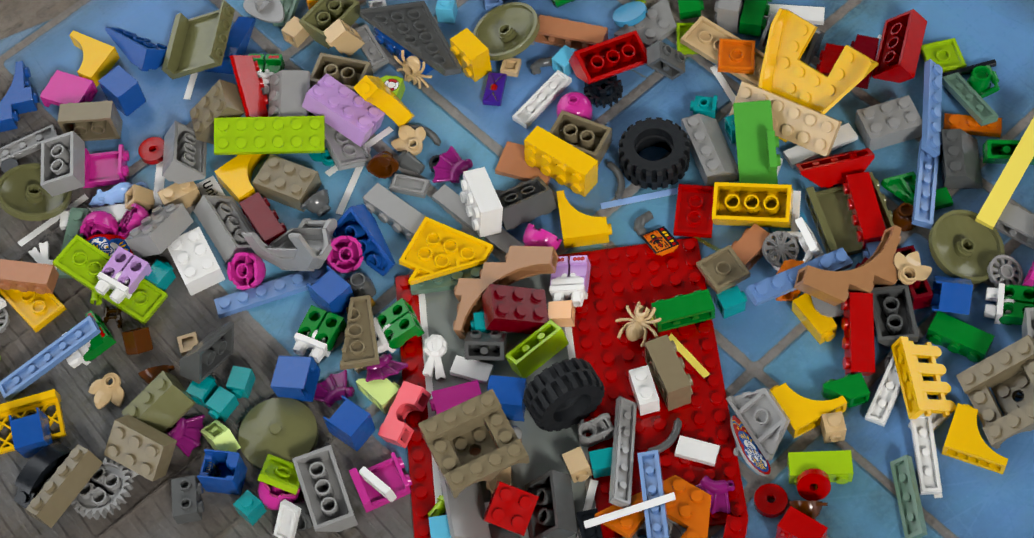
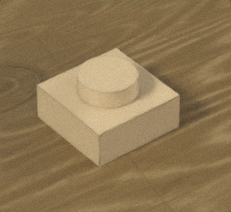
M509 58L503 60L500 73L518 77L522 64L521 59Z
M196 332L177 337L182 356L186 355L199 343Z

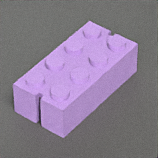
M327 73L317 82V85L315 84L306 93L302 105L303 108L315 116H325L326 124L360 147L381 127L385 116L383 111L365 101L361 96Z

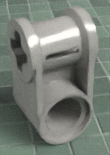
M609 413L601 414L579 426L578 439L583 447L589 448L613 438L614 426L610 421L611 416ZM585 433L592 434L589 437L584 436Z

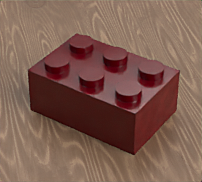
M490 284L482 295L486 330L533 334L549 321L544 289Z

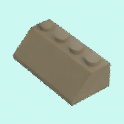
M77 444L52 477L44 484L36 497L31 500L25 509L27 514L52 528L103 462L91 451Z

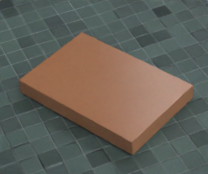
M507 141L496 166L495 174L523 181H529L539 176L548 185L551 179L550 175L545 176L539 168L535 166L530 167L525 162L524 145Z

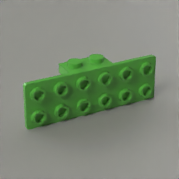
M771 101L734 103L739 183L778 184L777 167L781 166L780 154H776V148L779 147V137L775 136V131L773 130Z

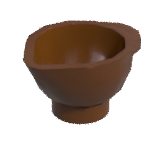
M383 151L373 156L366 168L374 176L386 179L398 170L399 163L390 152Z
M902 203L892 211V221L894 225L902 228L901 231H910L916 227V225L912 224L913 205Z
M160 365L145 369L138 374L146 383L150 384L162 371L170 374V371L174 370L175 367L174 365Z
M789 501L790 506L814 520L820 514L822 506H828V503H823V501Z

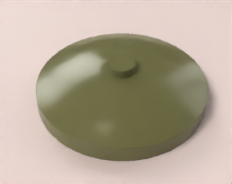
M510 2L486 13L475 26L473 34L489 49L490 60H506L520 54L532 44L539 32L540 20L530 5L522 2Z
M22 164L8 170L1 176L0 207L9 215L21 220H47L61 214L69 206L72 199V191L52 197L40 186L41 164Z
M952 210L943 214L931 227L928 238L930 253L938 267L949 277L970 279L973 284L989 280V274L987 273L989 262L998 255H1005L1002 238L995 227L992 230L976 222L977 213L968 210Z
M286 397L268 399L252 408L243 419L238 434L241 452L245 459L259 470H262L268 454L293 463L292 458L314 451L319 436L318 424L312 411L302 402Z

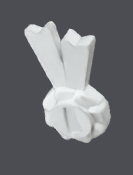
M48 241L39 243L40 253L36 247L28 251L37 263L53 265V260L49 259Z
M432 334L424 341L423 349L429 358L422 374L432 378L435 369L436 380L440 378L446 379L441 357L447 352L448 343L441 335Z

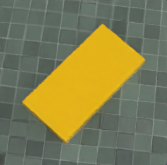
M0 288V295L36 333L66 310L65 306L54 294H38L32 291L21 292L15 289L4 290Z

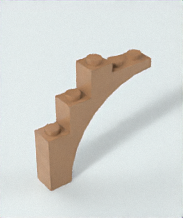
M894 225L886 229L873 255L864 264L855 269L828 271L810 265L799 269L794 288L833 306H837L847 300L849 292L870 293L874 288V284L880 287L895 285L898 281V270L893 262L897 245L901 240L900 233L902 228Z
M509 246V251L505 255V262H484L483 269L480 270L479 274L480 279L459 278L457 285L454 287V295L460 302L457 305L458 313L456 320L453 322V330L460 339H465L467 332H470V321L474 320L473 313L482 310V295L490 284L509 286L526 277L555 273L559 256L554 247Z

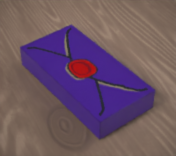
M489 72L483 105L501 106L507 74Z

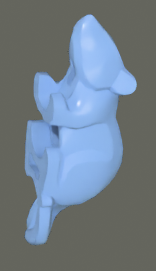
M121 182L104 192L98 189L89 206L100 207L104 204L125 203L124 194L133 184ZM136 183V185L148 189V185L146 183Z

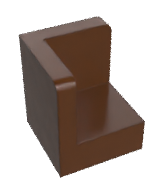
M149 327L122 332L127 355L153 350Z

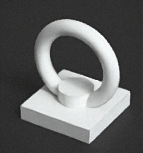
M802 217L796 219L795 222L800 232L787 231V233L798 239L806 253L802 260L805 263L812 260L813 255L816 258L817 255L824 254L804 219ZM772 265V267H773L776 271H778V270L780 269V267H776V266H773V265Z

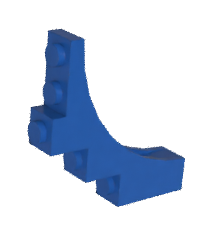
M23 61L16 62L12 84L0 101V132L18 129L17 121H20L19 114L38 110L39 96L37 92L34 93L29 81V77H31L30 69L25 66Z

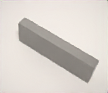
M367 24L355 28L365 43L360 49L368 62L371 63L373 70L388 64L389 59Z

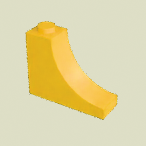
M73 30L69 36L74 46L83 51V61L77 73L79 77L92 80L97 88L99 85L98 81L111 70L120 57L115 47Z
M365 75L353 87L365 101L383 111L399 127L406 125L415 116L379 77Z
M266 154L237 155L214 171L218 182L238 204L256 193L251 185L252 174L256 165Z
M564 190L556 191L564 249L609 243L612 227L611 223L607 224L606 217L589 216L577 211L566 199Z
M804 293L792 301V312L819 344L834 339L837 324L832 317L821 315L815 310L811 295Z
M786 383L780 386L776 385L770 389L790 419L787 430L793 439L819 426L822 414L841 411L843 413L846 411L847 401L843 396L825 401L811 400L794 392Z
M958 403L941 454L1003 474L1008 458L997 454L982 439L977 426L978 409L968 404Z

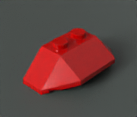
M864 148L862 150L808 160L795 164V167L802 176L821 188H830L835 184L845 183L846 175L864 172L875 156L869 148Z

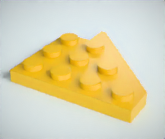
M425 216L399 259V264L414 270L408 280L409 285H414L482 265L487 261L494 248L488 242Z

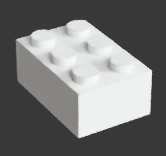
M485 167L464 171L463 180L460 181L462 188L460 199L466 205L467 216L472 219L473 230L477 231L479 237L501 233L503 207Z
M200 227L180 235L167 247L191 296L225 280Z

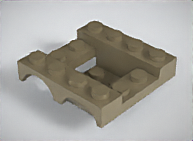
M1031 336L1023 337L956 375L973 407L978 409L977 415L983 425L982 429L992 447L998 449L1006 439L1021 432L1034 430V339ZM989 387L992 389L1005 416L1002 415ZM1018 392H1023V400L1016 402L1015 395Z
M493 389L418 423L420 432L454 498L458 497L462 490L480 481L490 482L496 479L501 471L514 464L530 463L529 456L503 412ZM473 448L481 449L478 455H471L470 451Z

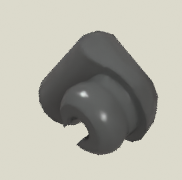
M552 57L540 58L530 65L531 73L533 75L540 74L541 67L552 66Z
M650 211L645 212L634 221L633 230L634 232L636 231L638 236L646 233L645 224L654 218Z

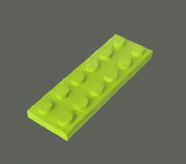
M325 116L214 118V155L325 153Z
M76 234L54 259L53 265L145 325L167 299L168 294L146 279L140 282L130 299L124 298L120 304L110 299L109 296L113 292L111 289L105 295L99 294L95 290V286L99 281L97 275L100 271L102 272L111 256Z

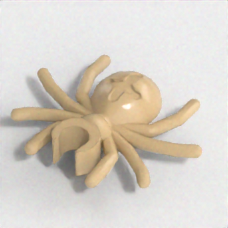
M401 50L402 61L397 56H394V59L403 67L397 69V72H405L404 81L409 83L413 80V85L418 83V89H421L422 81L426 88H429L428 83L423 78H432L433 76L421 74L425 69V61L422 62L421 68V62L416 56H409L405 60L404 50Z
M639 301L636 304L634 314L629 306H626V310L632 318H619L615 320V322L630 321L620 329L617 338H620L626 329L627 339L637 341L643 338L640 346L644 347V343L647 340V328L653 333L655 338L658 337L656 331L648 324L657 323L662 319L650 320L656 308L654 307L651 311L648 307H643Z

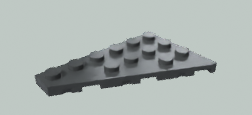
M424 0L360 9L359 15L361 18L419 59L425 61L426 64L442 75L461 74L462 67L454 53L450 50L447 40Z

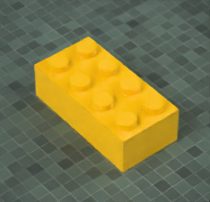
M538 125L524 139V155L527 165L539 168L542 174L545 176L550 175L560 185H565L575 194L585 197L598 183V160Z
M715 182L712 221L714 225L753 226L757 224L760 227L791 228L792 185Z

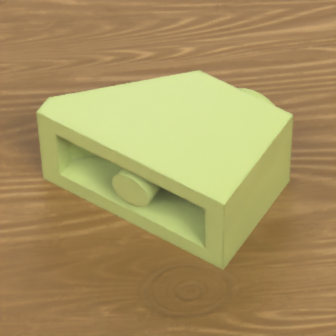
M366 378L356 380L359 391L386 414L393 404L400 386L395 381L391 382L387 378L385 380L377 379L366 382Z
M214 420L200 430L214 450L237 452L241 448L230 429L218 420Z

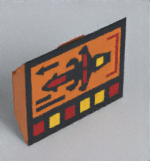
M664 226L640 235L653 252L660 256L673 252L679 246V243Z

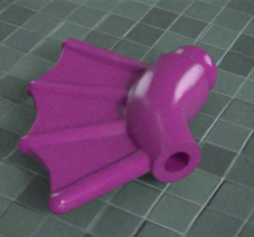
M450 146L446 153L439 155L438 164L433 166L435 177L432 182L450 181L451 183H459L463 172L473 167L471 159L462 160L454 147Z
M384 353L379 357V365L366 366V382L377 379L385 380L388 376L399 374L400 370L408 367V364L394 361L390 353L388 355Z
M347 370L338 374H330L325 381L318 383L314 400L324 402L325 405L331 407L335 402L342 400V395L347 399L348 397H353L354 388L352 386L347 387Z
M205 415L188 419L181 417L176 422L175 427L167 433L168 436L177 440L176 445L187 457L190 456L194 448L201 445L200 438L202 434L200 430L204 428L203 420Z
M706 475L696 487L711 495V514L718 512L730 514L728 491L735 490L733 480L714 481Z

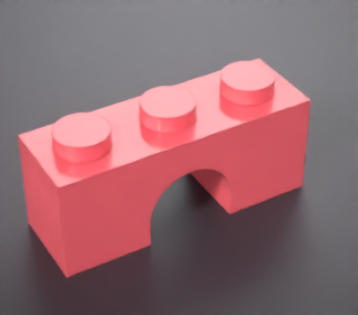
M403 381L384 422L380 426L378 435L386 442L406 449L414 430L405 423V418L412 411L423 413L431 394L421 386Z

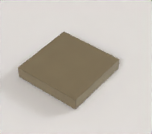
M730 245L696 262L697 268L716 294L742 282L751 275Z

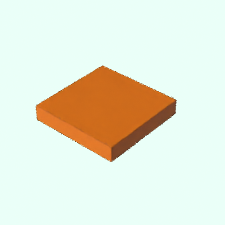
M719 38L717 72L754 74L756 41Z

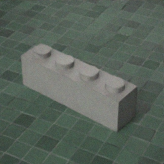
M379 183L363 196L364 204L371 214L377 215L381 222H387L395 232H401L409 242L411 241L425 218L422 213Z
M1008 202L994 227L1002 234L1034 249V214H1030L1019 206Z

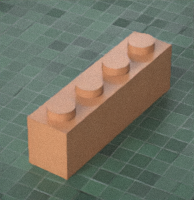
M539 16L540 29L535 42L559 47L566 45L575 50H580L608 40L607 27L552 16Z
M757 224L747 228L743 232L742 237L731 245V248L748 271L763 256L762 245L765 238L770 234ZM706 280V285H708L710 288H712V287L710 286V284H709V283L707 282V280Z
M0 259L1 289L53 294L59 277V273L54 265Z

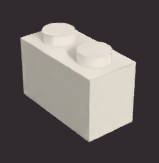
M646 365L629 370V382L640 416L660 411V400L649 366Z

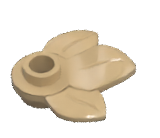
M402 125L398 131L399 138L391 141L392 147L398 152L407 151L413 155L420 154L423 149L422 142L426 138L424 128L421 126L414 130L409 125Z
M918 251L909 253L906 257L902 253L897 252L894 257V265L898 270V279L905 285H912L916 281H924L932 272L931 267L921 265Z
M112 372L107 373L102 379L95 380L88 391L95 395L94 403L97 409L105 407L110 401L120 407L125 396L119 375ZM113 379L112 384L108 385L109 380Z

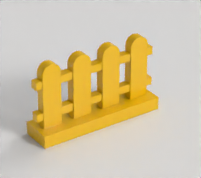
M899 337L891 345L909 419H917L923 413L925 416H930L932 413L943 414V417H949L956 410V404L951 400H946L945 397L951 391V386L947 382H941L940 377L946 373V367L936 363V359L942 354L941 349L938 346H932L931 342L917 345L913 341H909L908 337ZM918 358L928 359L929 363L918 362ZM922 376L933 377L934 381H923ZM927 395H938V399H928Z

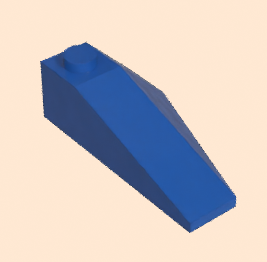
M237 18L230 29L222 65L205 70V72L234 74L229 56L245 55L256 22L255 18Z
M105 28V31L132 64L138 66L139 70H156L163 64L167 46L157 43V45L150 43V39L136 37V34L121 28Z
M364 204L350 206L337 221V228L333 236L335 238L338 236L356 238L362 245V256H364L363 260L366 261V264L380 275L385 276L396 263L378 224Z

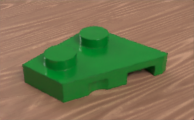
M914 171L882 180L881 185L905 203L913 205L916 182Z

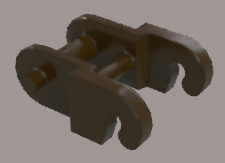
M106 307L104 310L105 316H102L105 325L107 326L109 319H117L119 323L117 324L118 329L122 328V310L118 307L117 309ZM116 313V316H109V314Z

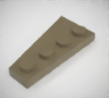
M370 295L350 298L340 370L380 364Z

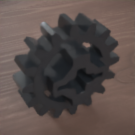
M617 75L592 84L585 82L584 94L589 98L591 104H596L597 108L599 105L605 108L607 104L612 107V102L618 103V98H622L623 85L621 80H617Z

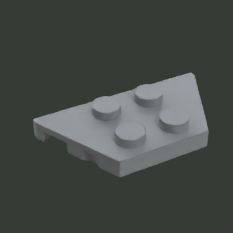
M668 0L657 2L648 9L644 20L634 26L628 27V24L614 33V38L636 30L645 48H648L658 40L662 41L676 31V23Z
M768 388L757 389L754 392H745L742 395L728 396L726 400L765 459L771 461L790 423V419Z

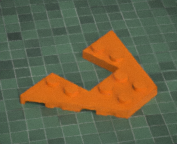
M676 475L664 480V495L674 492L676 500L666 503L667 518L687 529L681 538H708L711 495ZM642 491L631 496V506L643 502ZM612 505L596 513L594 518L623 508ZM644 510L602 524L625 538H632L645 521Z

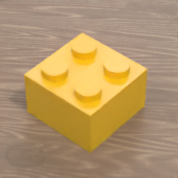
M465 28L450 39V50L456 56L464 74L468 78L470 77L476 82L492 71L489 49L468 28Z

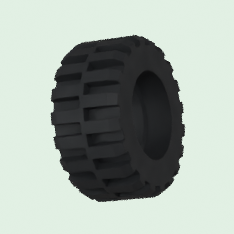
M650 117L646 118L645 121L639 120L635 122L636 125H630L627 131L623 132L621 140H619L620 169L627 180H631L632 184L636 186L641 185V188L647 189L649 187L652 190H657L659 187H662V189L668 188L669 184L674 185L678 182V179H682L685 176L690 162V142L686 132L681 130L678 124H673V121L668 119L665 121L659 117H656V119H651ZM652 146L662 147L670 152L666 158L657 161L646 160L638 155L643 149Z
M580 358L565 359L560 363L552 364L551 367L542 370V373L537 374L534 380L528 384V388L525 389L523 401L540 429L548 432H553V430L557 432L564 428L568 429L572 425L580 423L584 418L589 417V414L594 412L597 406L601 404L602 398H604L605 387L589 362Z

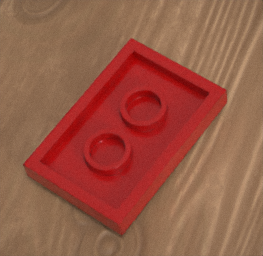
M679 184L673 236L712 238L714 186Z

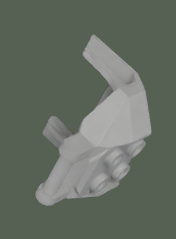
M304 218L297 228L289 229L273 240L269 246L255 232H242V236L260 258L274 264L281 270L314 272L315 269L320 270L332 250L331 240L337 228V220L334 218L327 220Z

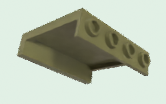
M222 0L220 10L187 19L182 13L176 14L162 71L171 79H177L221 66L235 9L225 0Z
M869 172L884 225L888 229L894 226L892 221L893 215L891 210L886 207V198L879 190L880 184L878 179H875L873 173ZM843 185L815 192L813 186L808 187L805 192V200L826 254L843 247L848 256L862 253L865 249L862 248L861 242L858 243L857 227L852 224L851 216L853 213L852 210L848 209V195L844 194Z

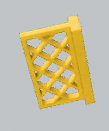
M55 389L0 404V420H3L2 422L0 421V432L4 426L11 430V427L6 425L9 420L8 415L22 418L26 417L31 411L37 412V407L44 413L49 406L55 405L56 411L52 417L48 416V419H50L49 425L51 427L53 422L59 424L60 432L51 434L52 440L67 436L60 404V394ZM10 432L6 440L0 438V441L4 442L0 447V455L15 451L14 445L9 443L12 439V432Z

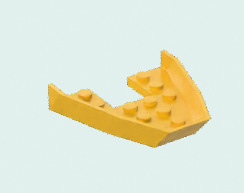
M779 8L770 25L758 87L826 114L879 63L851 46L845 45L827 77L800 60L818 27L788 9ZM779 137L785 143L787 142V140Z

